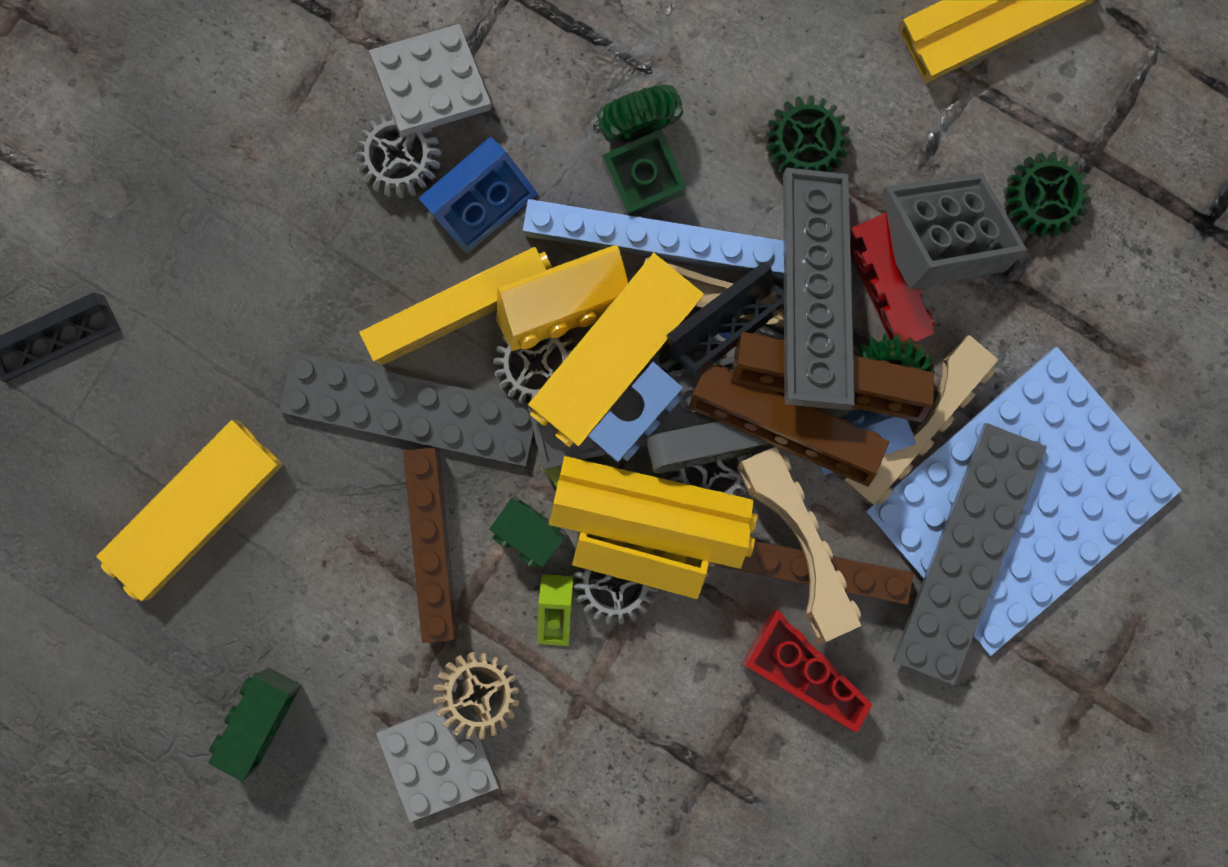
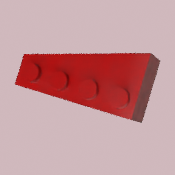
M883 213L851 228L850 254L852 261L889 340H894L897 333L901 336L902 341L911 337L914 342L934 334L933 327L935 326V321L931 312L924 307L920 288L910 290L895 263L887 213Z
M772 610L740 665L848 731L857 733L873 704L822 653H819L806 640L807 638L785 619L786 617L779 610Z

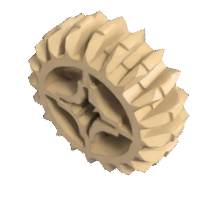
M474 652L468 654L467 662L460 655L455 658L457 667L450 662L445 665L446 671L450 675L441 672L437 676L444 685L439 684L433 687V691L442 693V697L433 699V704H443V709L438 710L436 715L441 717L447 714L449 718L444 721L443 726L447 728L454 722L456 726L453 729V734L456 736L465 728L464 736L467 740L473 737L474 730L478 740L485 739V729L493 737L497 735L496 726L502 730L508 726L503 717L507 719L515 717L514 712L508 709V707H517L519 705V701L511 699V695L519 693V688H510L509 686L510 683L516 680V677L514 675L508 678L505 677L504 673L509 669L507 665L500 669L496 668L499 663V658L494 657L488 664L487 653H482L478 662ZM471 671L483 672L489 675L494 682L482 684L476 675L472 676ZM461 674L463 678V695L461 698L453 701L452 688L455 680ZM473 688H475V692L478 690L480 692L489 690L479 699V704H477V700L474 702L472 700L466 703L463 702L474 693ZM499 691V706L496 713L491 717L489 713L491 710L489 698L493 693ZM470 708L475 712L476 716H480L482 722L467 720L457 710Z

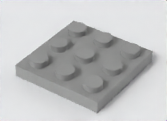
M460 24L369 50L371 61L400 137L491 110L490 99Z
M443 706L376 732L409 822L496 790L500 786L482 740H478L476 731L474 730L473 737L470 740L465 739V728H463L459 735H454L453 729L456 724L453 722L449 727L445 728L443 723L449 718L447 714L441 717L436 715V712L443 709ZM470 708L457 710L461 716L475 722Z

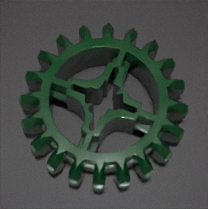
M654 85L650 88L633 91L606 104L598 112V126L607 142L620 143L622 141L636 140L660 129H665L667 126L678 121L684 113L682 109L683 104L674 86Z
M812 95L808 97L807 104H804L803 99L799 96L795 99V107L792 103L786 101L783 105L784 111L776 109L774 116L777 120H769L767 124L773 131L766 132L765 139L773 141V143L768 144L765 149L766 152L776 151V154L771 157L770 162L772 164L778 161L782 162L778 169L780 173H783L787 167L832 172L830 166L838 169L842 165L838 158H846L848 155L846 149L842 147L849 146L851 143V139L842 135L847 134L850 131V127L839 125L845 120L844 114L837 117L833 115L837 110L836 105H832L827 110L824 108L827 100L822 98L819 104L815 105V98ZM800 116L817 118L813 124L809 125L799 120L796 122L793 119ZM784 126L790 131L789 135L792 136L795 142V146L790 153L786 150L783 143ZM825 126L828 127L832 137L831 151L825 147L827 144L821 138V131ZM817 129L812 141L798 149L804 135L806 136L807 133L811 134ZM805 153H810L816 158L818 156L822 158V160L812 163L802 162L797 159Z
M1042 152L1035 156V160L1027 157L1024 160V166L1018 164L1014 168L1016 175H1010L1007 178V181L1012 186L1006 187L1003 193L1012 196V198L1006 200L1004 206H1013L1014 208L1008 214V217L1014 218L1018 216L1020 218L1016 223L1018 228L1027 224L1026 233L1028 235L1033 234L1037 229L1039 238L1046 237L1048 232L1052 238H1056L1059 236L1060 231L1066 234L1071 231V225L1078 226L1081 223L1079 216H1084L1088 213L1087 208L1083 204H1088L1092 198L1084 195V192L1090 190L1091 185L1082 184L1081 182L1087 176V173L1083 172L1078 175L1075 170L1078 169L1079 163L1075 162L1068 166L1069 160L1066 155L1061 157L1059 161L1057 160L1056 152H1051L1047 159ZM1049 172L1058 177L1051 182L1045 180L1042 176L1038 178L1034 173ZM1026 185L1028 186L1027 190L1032 196L1030 206H1028L1025 199ZM1065 185L1069 191V205H1067L1068 201L1063 195ZM1055 186V188L1050 192L1051 195L1049 196V200H1046L1045 202L1040 204V202L1044 199V196L1046 194L1045 191ZM1042 209H1047L1053 214L1056 212L1061 218L1050 220L1039 217L1036 214Z
M885 333L882 341L879 342L872 337L870 346L861 344L859 353H853L858 357L887 361L901 366H905L908 363L912 367L935 373L934 365L931 363V356L928 352L924 351L921 343L914 345V340L911 337L902 341L898 333L894 340H889Z

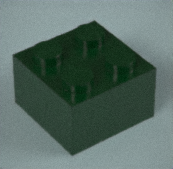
M661 129L602 155V163L625 215H640L686 193L687 187Z
M516 496L509 500L489 529L494 533L492 539L506 549L510 546L516 548L521 552L518 557L533 568L536 564L541 567L544 566L567 533L560 527L548 525L549 519Z

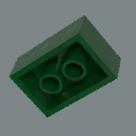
M269 667L260 673L256 672L252 678L248 677L239 692L243 696L237 707L235 705L232 706L224 720V723L228 725L222 735L218 734L209 748L212 756L208 764L242 782L259 768L301 684Z

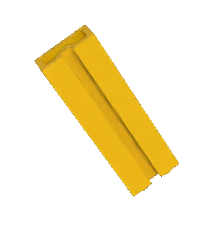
M942 0L903 19L898 30L926 84L1079 10L1095 0Z
M533 247L359 333L372 360L378 364L385 365L496 311L497 290L499 287L551 269V263L545 252L539 254L536 247Z
M653 253L529 402L528 405L533 408L530 415L544 427L548 422L556 427L558 431L555 436L568 447L573 443L580 446L667 341L666 335L683 322L704 294Z
M231 420L96 556L102 562L101 568L112 578L117 577L125 585L123 589L132 599H139L141 602L151 599L284 464L267 447H264L257 440V437L239 420Z
M564 456L548 525L741 569L745 556L751 557L755 538L750 537V532H754L757 514L752 513L753 499Z

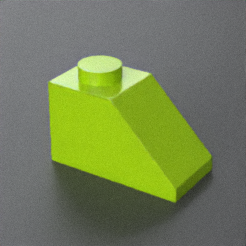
M542 574L538 603L537 644L569 646L574 576Z

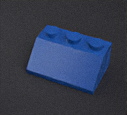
M489 137L420 196L419 200L467 255L526 205L528 199H533L538 193L509 154L492 137Z

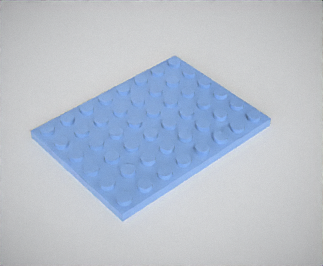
M1058 347L1051 349L911 470L904 479L896 483L891 488L893 490L892 493L882 504L877 502L864 511L924 580L984 423H989L1047 446L973 636L990 656L1182 491Z

